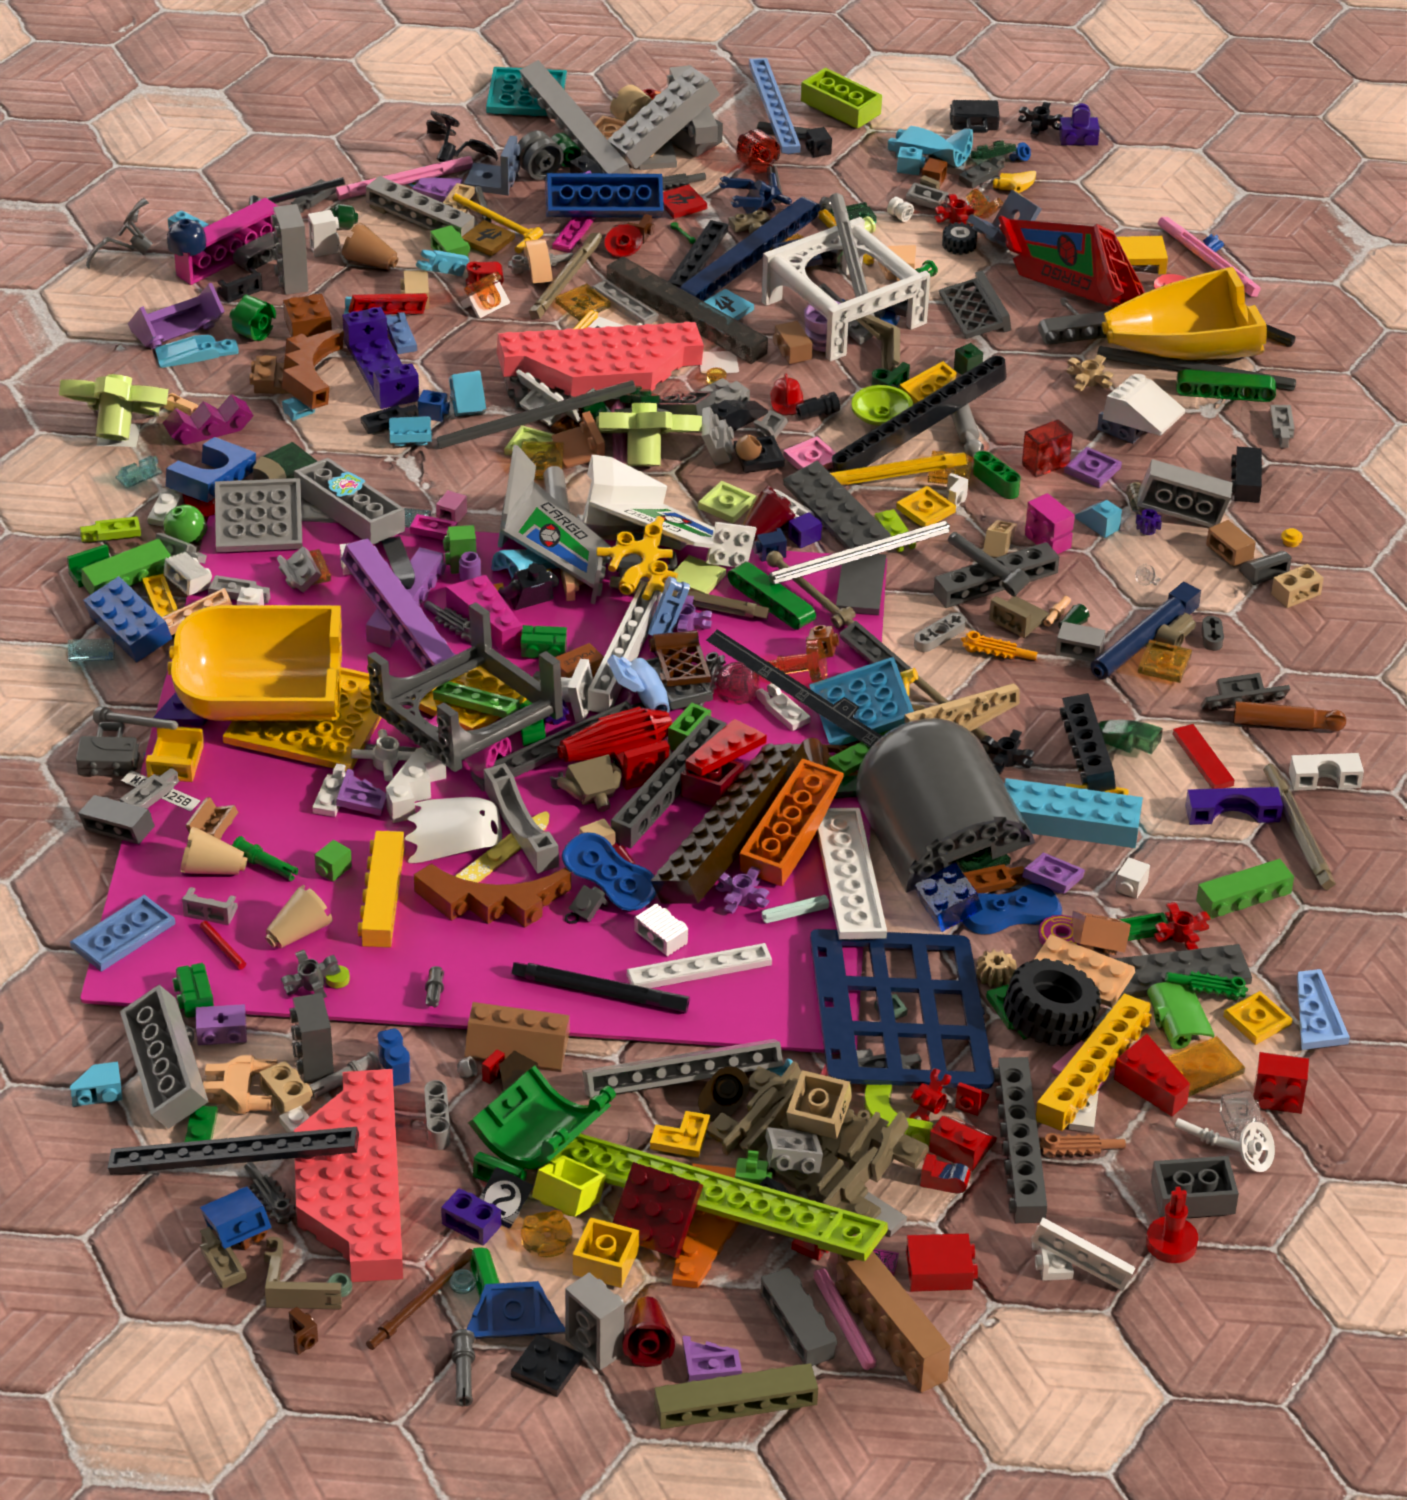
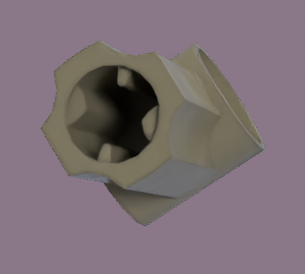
M1187 613L1179 615L1171 624H1163L1159 628L1155 641L1177 651L1181 647L1184 638L1195 628L1196 622Z

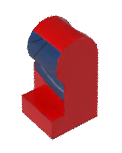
M927 1153L921 1170L920 1187L957 1194L963 1193L970 1179V1169L963 1164L936 1160L937 1155Z

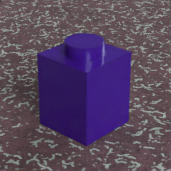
M810 512L789 521L788 538L800 549L821 540L822 523Z

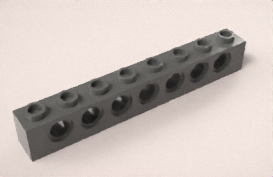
M707 715L611 819V828L615 831L616 843L630 849L681 794V773L686 769L685 760L722 730L727 723Z
M1028 1057L999 1058L998 1068H993L994 1083L998 1082V1086L995 1088L996 1101H1000V1104H998V1119L1003 1120V1122H1000V1137H1005V1141H1002V1155L1007 1156V1160L1004 1161V1172L1010 1178L1007 1179L1006 1183L1007 1194L1012 1195V1198H1009V1213H1014L1015 1224L1040 1223L1042 1218L1046 1219L1047 1199Z

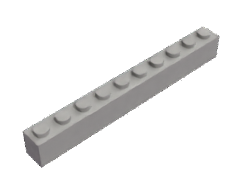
M539 60L520 70L522 86L528 88L532 98H536L539 106L542 109H546L549 118L555 120L560 130H564V134L579 147L582 155H586L596 162L603 173L631 174L628 163Z

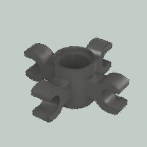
M304 949L295 953L299 963L298 973L281 978L287 995L294 994L300 987L304 986L306 990L314 991V994L322 993L323 998L327 997L323 987L324 977L341 972L336 957L330 955L318 964L316 960L308 959Z

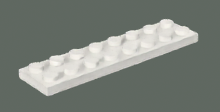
M828 808L816 832L839 939L886 938L887 928L860 808Z

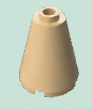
M191 828L180 872L189 874L239 875L240 871H245L248 858L244 857L243 851L198 828Z
M305 885L299 887L266 929L267 935L265 939L273 948L276 946L283 948L328 926L332 922L331 914L327 916L324 912L327 906L312 889L304 890Z

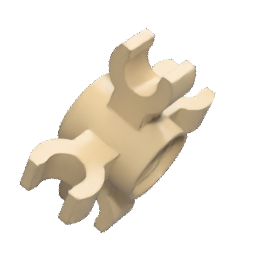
M1097 355L1094 360L1088 359L1082 363L1078 359L1071 357L1067 364L1072 366L1066 372L1071 375L1078 374L1075 377V381L1078 382L1074 389L1083 391L1085 386L1092 387L1097 385V383L1106 389L1112 386L1113 383L1108 380L1114 374L1109 371L1102 372L1105 368L1102 363L1106 360V357Z

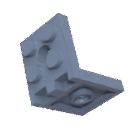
M509 136L500 156L501 166L473 163L464 184L474 187L480 186L485 193L509 196V189L513 187L515 177L518 176L520 170V160H518L520 144H517V136Z
M1011 190L993 223L972 214L967 221L973 224L972 229L981 234L984 233L985 237L990 241L997 242L1006 247L1007 239L999 228L1000 221L998 217L1004 216L1008 219H1014L1015 214L1020 212L1017 220L1035 221L1042 208L1018 192Z

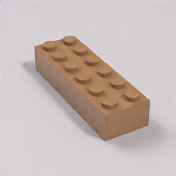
M872 1251L865 1262L838 1254L835 1282L838 1292L849 1302L851 1310L861 1317L866 1329L872 1331L877 1337L879 1345L889 1352L894 1364L897 1367H901L905 1372L909 1383L915 1385L922 1393L948 1381L951 1346L874 1251Z

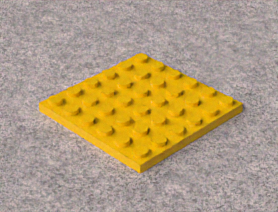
M341 667V702L338 721H232L223 735V743L329 768H335L336 764L346 765L345 771L347 769L352 770L358 759L351 758V750H364L382 718L375 714L370 706L369 673Z

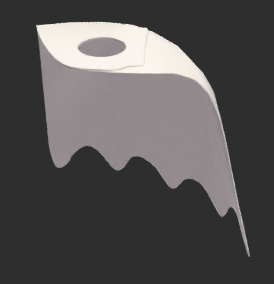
M477 797L424 799L426 801L415 803L416 806L421 807V810L407 818L409 821L414 822L417 828L408 834L405 840L418 846L415 854L409 858V863H420L474 849L491 847L502 840L499 809L490 800ZM481 810L485 811L484 816L480 814ZM492 820L497 826V834H494L491 829Z

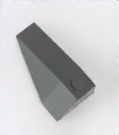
M696 391L684 397H679V393L662 399L659 396L657 408L669 410L672 414L702 416L703 408L714 406L716 392ZM626 403V408H632V403Z

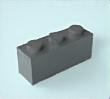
M94 795L78 812L85 830L135 844H140L155 827L148 809Z

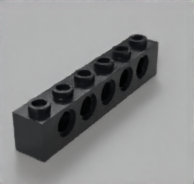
M1089 693L1062 698L1063 707H1060V715L1062 721L1064 720L1065 732L1068 733L1069 745L1072 746V753L1074 759H1076L1077 770L1080 772L1082 786L1086 785L1088 790L1101 792L1116 789L1114 769Z

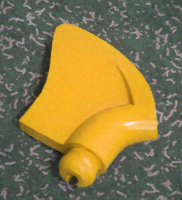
M1036 171L1012 174L1001 173L1000 179H993V188L1007 191L1014 190L1021 193L1035 182Z

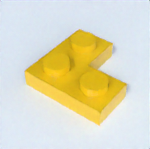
M685 1111L680 1129L656 1124L650 1141V1149L699 1158L710 1123V1115Z

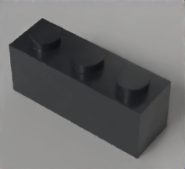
M1237 446L1236 455L1232 454L1231 482L1234 501L1259 503L1262 488V448Z

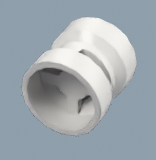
M899 197L892 198L887 207L888 214L893 217L897 216L903 222L908 221L914 212V206L908 202L904 203Z

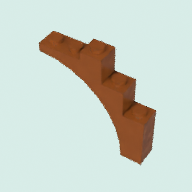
M336 328L310 337L300 334L286 339L282 388L310 409L328 405L330 386L319 377L315 371V366L327 355L343 349L344 331L341 328Z
M432 863L414 874V892L451 921L463 915L466 911L471 910L487 924L507 913L523 927H527L543 916L542 908L549 905L552 901L571 890V872L566 868L534 881L500 885L477 883L461 879L444 872Z

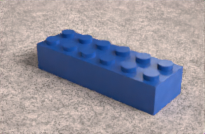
M547 173L545 178L546 217L643 218L644 214L652 215V218H661L664 211L662 174Z

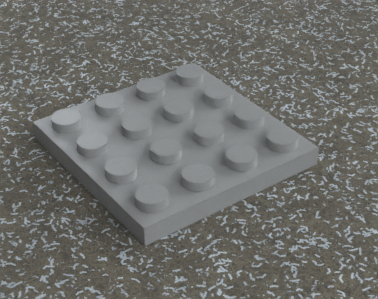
M300 478L216 481V552L300 549L303 546Z

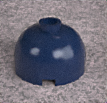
M181 219L170 226L167 233L168 250L173 254L183 256V253H190V256L201 253L206 248V234L204 228L198 222L190 219Z

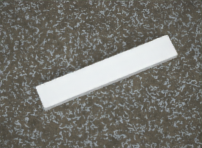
M762 943L627 969V977L630 984L655 988L771 966L772 958L766 944Z

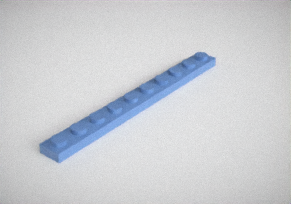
M749 59L751 73L781 153L788 155L800 153L801 145L768 59Z

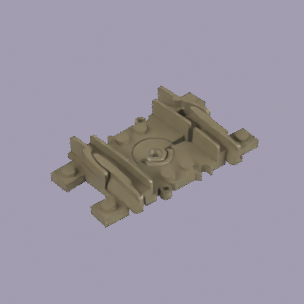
M793 1061L783 1076L758 1066L748 1079L750 1083L749 1091L755 1093V1096L747 1105L748 1114L739 1123L726 1114L721 1113L707 1128L708 1136L722 1143V1152L728 1156L739 1144L744 1150L747 1159L748 1150L759 1152L758 1160L768 1161V1144L765 1138L767 1127L801 1131L789 1128L786 1113L801 1074L798 1063ZM848 1108L837 1139L817 1135L823 1153L819 1173L803 1174L797 1170L790 1169L778 1171L769 1167V1163L768 1172L774 1170L776 1177L796 1188L798 1195L802 1190H810L807 1194L809 1200L875 1219L881 1214V1208L864 1198L868 1194L865 1183L869 1179L878 1183L894 1159L916 1169L929 1149L927 1144L904 1134L909 1127L904 1112L899 1111L889 1127L886 1128L889 1121L882 1119L879 1112H875L870 1119V1113L867 1110L859 1111L856 1116L854 1111ZM844 1161L849 1163L850 1170L844 1166Z

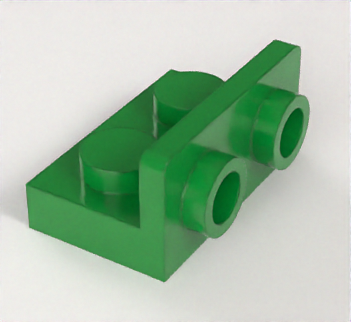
M105 544L67 557L68 573L78 588L84 586L82 584V568L109 558L108 546Z

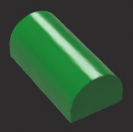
M478 1152L474 1157L473 1177L488 1183L495 1168L499 1167L524 1181L526 1180L527 1171L524 1168L483 1152Z
M483 1247L473 1248L470 1269L479 1298H481L486 1284L500 1283L490 1250Z

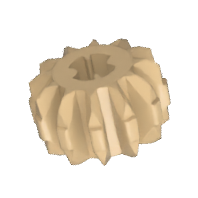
M992 949L991 953L984 951L983 955L977 960V978H980L981 984L988 983L990 988L993 985L997 987L1009 985L1017 967L1016 960L1012 958L1010 953L1004 954L1003 950L996 952Z

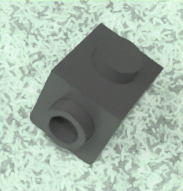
M583 885L568 909L590 922L601 904L607 907L609 902L604 898L605 893L597 887L593 886L590 889Z

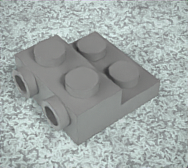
M724 378L698 390L715 391L714 405L724 400L750 401V390L738 381L729 383Z
M711 407L703 408L702 438L715 465L729 463L732 460L731 453L734 452L732 439H734L733 429L731 426L728 427L725 419L719 421L718 415L713 413Z
M767 1127L765 1138L768 1144L767 1160L769 1167L778 1171L797 1170L803 1174L820 1172L823 1153L817 1134Z

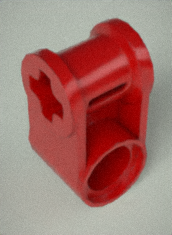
M474 261L466 266L468 271L466 284L469 287H490L498 282L502 285L504 282L502 265L499 262Z

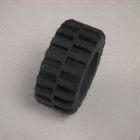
M1044 958L1039 961L1038 959H1033L1020 965L1014 971L1004 998L1003 1007L1009 1022H1013V1027L1017 1031L1020 1030L1025 1037H1031L1038 1043H1048V1046H1055L1057 1044L1063 1047L1079 1043L1089 1035L1101 1005V998L1094 981L1091 978H1087L1086 973L1082 970L1079 971L1075 969V966L1064 964L1060 960L1051 961Z

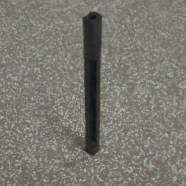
M513 962L511 972L513 975L523 976L528 980L687 1013L690 1002L689 996L534 963Z

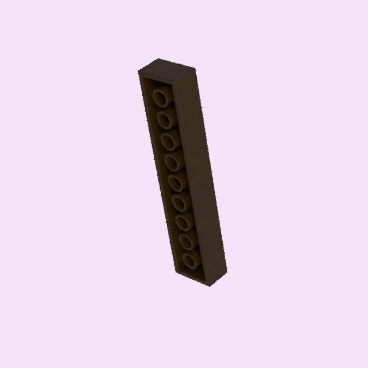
M770 743L761 748L756 757L750 761L745 770L739 774L734 783L727 788L723 796L716 801L712 809L705 814L701 822L693 828L690 835L682 841L679 848L670 855L668 861L651 879V883L661 903L698 904L740 854L801 759L809 760L802 744L786 743L773 745Z

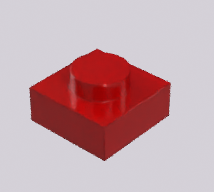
M496 1049L482 1063V1081L491 1084L495 1079L500 1078L499 1065L505 1060V1053Z

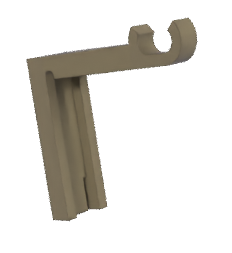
M870 314L856 319L878 340H881V368L892 372L900 364V329Z
M278 1237L266 1238L267 1247L277 1248L275 1252L264 1253V1261L269 1263L265 1285L266 1308H342L341 1283L281 1282L283 1241Z

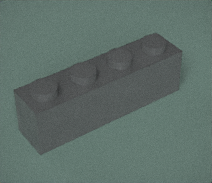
M789 1267L762 1276L760 1294L802 1363H811L814 1366L835 1357V1346H837L836 1336L833 1331L829 1332L822 1313H818L814 1308L812 1297L804 1292L800 1278L794 1276Z

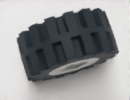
M955 222L954 225L948 224L943 229L942 246L949 253L952 251L953 254H969V252H973L976 249L977 231L972 229L973 226L970 227V224L965 225L963 222H960V224Z

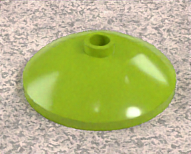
M874 385L859 390L852 398L851 407L853 413L863 422L880 426L913 406V401L906 392L899 388L887 385Z

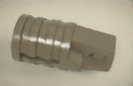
M1133 482L1126 487L1125 492L1132 510H1138L1139 515H1142V511L1146 508L1137 506L1141 483Z

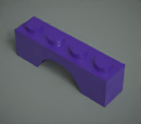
M1278 787L1188 789L1185 807L1189 825L1212 824L1219 814L1228 811L1248 814L1257 823L1280 822L1283 804Z

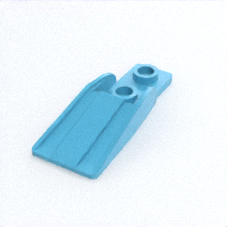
M194 335L155 348L161 368L239 353L235 339L215 341V338L211 335Z

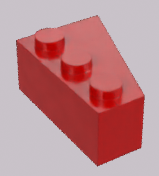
M1147 1033L1116 1059L1114 1080L1171 1117L1187 1104L1190 1088L1189 1081Z

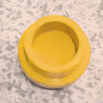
M1294 528L1286 529L1281 534L1283 544L1287 547H1297L1303 538L1302 533Z

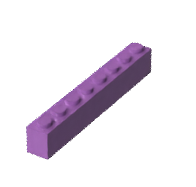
M367 538L346 544L341 560L423 671L455 656L456 654L452 652L445 639L440 636L434 624L429 621L422 608L417 605L410 592L405 589L400 579L394 574L389 564L382 558L370 540Z

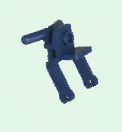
M775 173L769 174L770 185L761 180L754 182L751 179L728 178L726 176L720 178L722 182H725H719V186L723 189L749 190L746 197L736 195L732 197L733 201H731V205L734 208L743 207L747 214L757 211L760 207L764 210L770 209L775 211L776 207L772 199H776L786 205L792 204V199L780 192Z

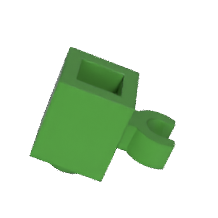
M748 1150V1159L738 1158L735 1178L757 1185L766 1177L772 1179V1172H768V1161L758 1160L759 1152Z

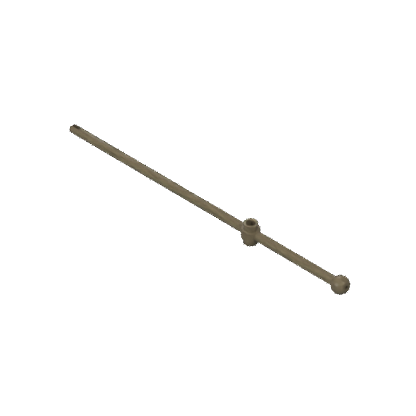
M771 551L766 557V562L770 567H778L779 569L790 567L783 561V556L778 551ZM803 577L792 579L834 615L831 617V623L835 628L841 626L848 627L854 622L852 619L856 615L850 606L839 609ZM918 676V680L913 682L938 704L949 702L920 676ZM980 727L971 731L980 740H982L984 735L989 736Z

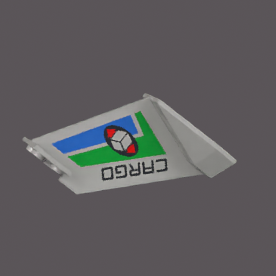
M513 445L507 491L501 516L498 547L502 548L506 541L511 538L592 587L591 603L595 604L596 596H601L603 583L599 582H602L604 579L605 565L610 563L609 556H597L596 550L597 547L608 548L611 546L534 482L536 465L519 446Z

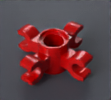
M948 194L950 202L947 203L948 208L943 206L935 207V211L940 215H936L934 218L938 223L949 219V222L952 224L963 222L966 225L968 216L971 214L977 217L981 216L979 210H975L981 208V204L978 201H974L967 205L966 201L957 199L956 194Z
M1176 902L1167 903L1166 907L1169 912H1165V916L1172 923L1166 924L1161 922L1155 925L1159 932L1154 934L1157 942L1166 941L1171 937L1176 942L1185 943L1187 950L1198 949L1195 942L1200 941V938L1193 931L1209 929L1206 921H1209L1211 918L1208 913L1203 911L1193 917L1187 911H1180Z
M934 1068L931 1071L930 1084H921L918 1089H914L910 1097L919 1107L909 1118L917 1119L921 1117L923 1121L930 1122L929 1115L931 1112L938 1114L942 1109L946 1108L949 1100L946 1099V1094L942 1093L941 1090L943 1086L950 1083L951 1075L945 1074L944 1078L939 1081L938 1075L941 1070Z

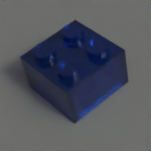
M956 863L915 884L920 902L941 932L983 910L976 890Z

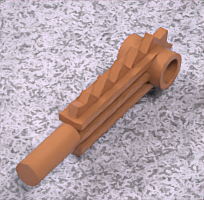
M1049 1133L1045 1137H1040L1041 1143H1039L1043 1155L1048 1158H1053L1057 1154L1062 1156L1065 1154L1072 1156L1074 1154L1082 1156L1090 1154L1093 1156L1094 1153L1100 1155L1101 1149H1125L1126 1146L1125 1139H1100L1099 1135L1094 1134L1091 1136L1089 1133L1086 1136H1081L1080 1134L1076 1136H1071L1070 1134L1061 1136L1060 1134Z

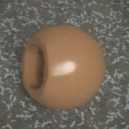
M744 435L737 441L735 449L741 459L751 461L758 458L762 445L754 436Z

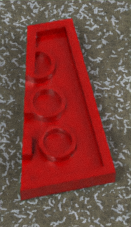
M733 719L685 760L686 768L703 776L767 743V735Z

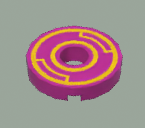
M1053 915L1046 918L1040 924L1038 938L1042 945L1050 934L1079 946L1081 945L1073 941L1071 916ZM1058 933H1064V934H1066L1067 936H1059V935H1057V934H1058Z

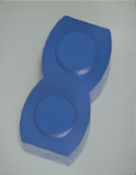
M396 1028L378 1032L379 1061L385 1069H392L393 1086L410 1083V1055L403 1046L401 1033Z

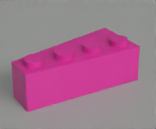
M486 575L446 586V607L454 609L458 614H462V618H468V621H470L469 605L475 602L490 612L491 641L493 645L502 652L521 646L522 625Z

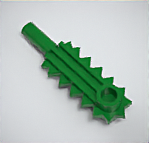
M1191 971L1189 975L1167 972L1165 975V981L1189 985V989H1192V991L1197 990L1199 993L1204 991L1208 995L1215 993L1217 996L1221 994L1232 1000H1237L1239 997L1245 998V993L1249 990L1245 987V980L1238 976L1229 979L1227 976L1223 978L1217 974L1215 976L1208 973L1201 974L1199 971L1197 973Z

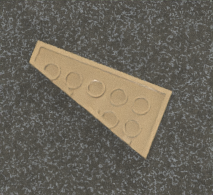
M1013 683L904 714L905 723L918 719L939 718L953 721L972 731L1020 704V691Z

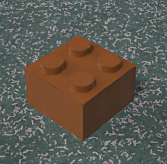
M311 294L309 296L292 297L283 300L284 320L291 337L300 334L310 337L332 330L331 314L322 294Z

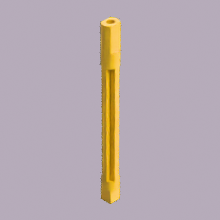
M964 452L950 453L832 472L830 474L841 485L954 468L955 466L967 464Z

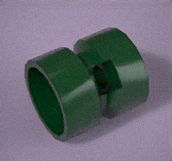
M557 133L551 137L562 148L563 161L561 165L570 167V161L580 157L581 150L564 133Z

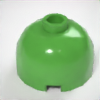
M180 505L171 509L166 514L163 522L166 535L187 543L193 540L196 542L201 540L208 528L202 513L191 505Z

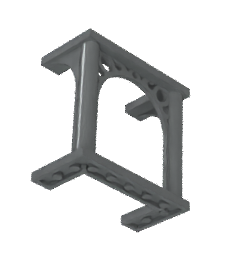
M476 602L469 605L472 647L416 675L399 678L389 674V664L386 659L376 652L367 655V670L370 681L369 690L371 692L370 706L372 711L454 772L462 769V760L545 717L550 715L555 720L563 717L560 661L546 651L539 654L540 682L492 649L490 612ZM478 666L483 667L532 702V704L489 726L466 731L460 726L458 712L446 703L437 706L436 720L438 727L427 722L419 712L420 702L428 692ZM409 705L412 706V708L405 709L402 706Z

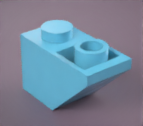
M118 1062L92 1065L70 1086L73 1107L123 1100Z

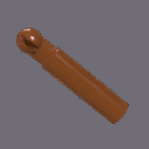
M1235 701L1233 722L1236 724L1309 730L1313 728L1329 729L1335 732L1342 730L1346 726L1347 718L1339 710H1316L1312 707Z

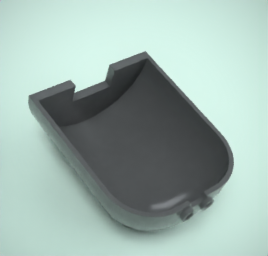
M925 718L902 724L877 740L861 762L856 779L858 802L906 893L928 885L927 883L933 879L938 881V878L943 874H947L946 877H948V862L987 847L990 857L995 859L1035 843L1028 825L983 745L971 731L958 723L939 718Z

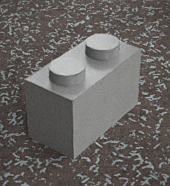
M1062 622L1057 637L1055 654L1092 662L1102 653L1106 630Z

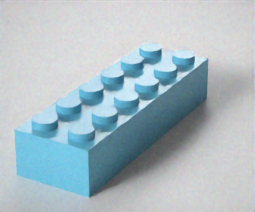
M1006 778L1005 786L1032 834L1136 848L1143 797Z

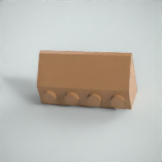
M473 1002L468 1021L465 1058L471 1056L474 1060L485 1061L498 1049L505 1053L506 1059L515 1050L537 1062L538 1069L562 1072L570 1034L569 1015Z

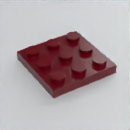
M633 1162L612 1223L639 1230V1246L679 1259L704 1185Z

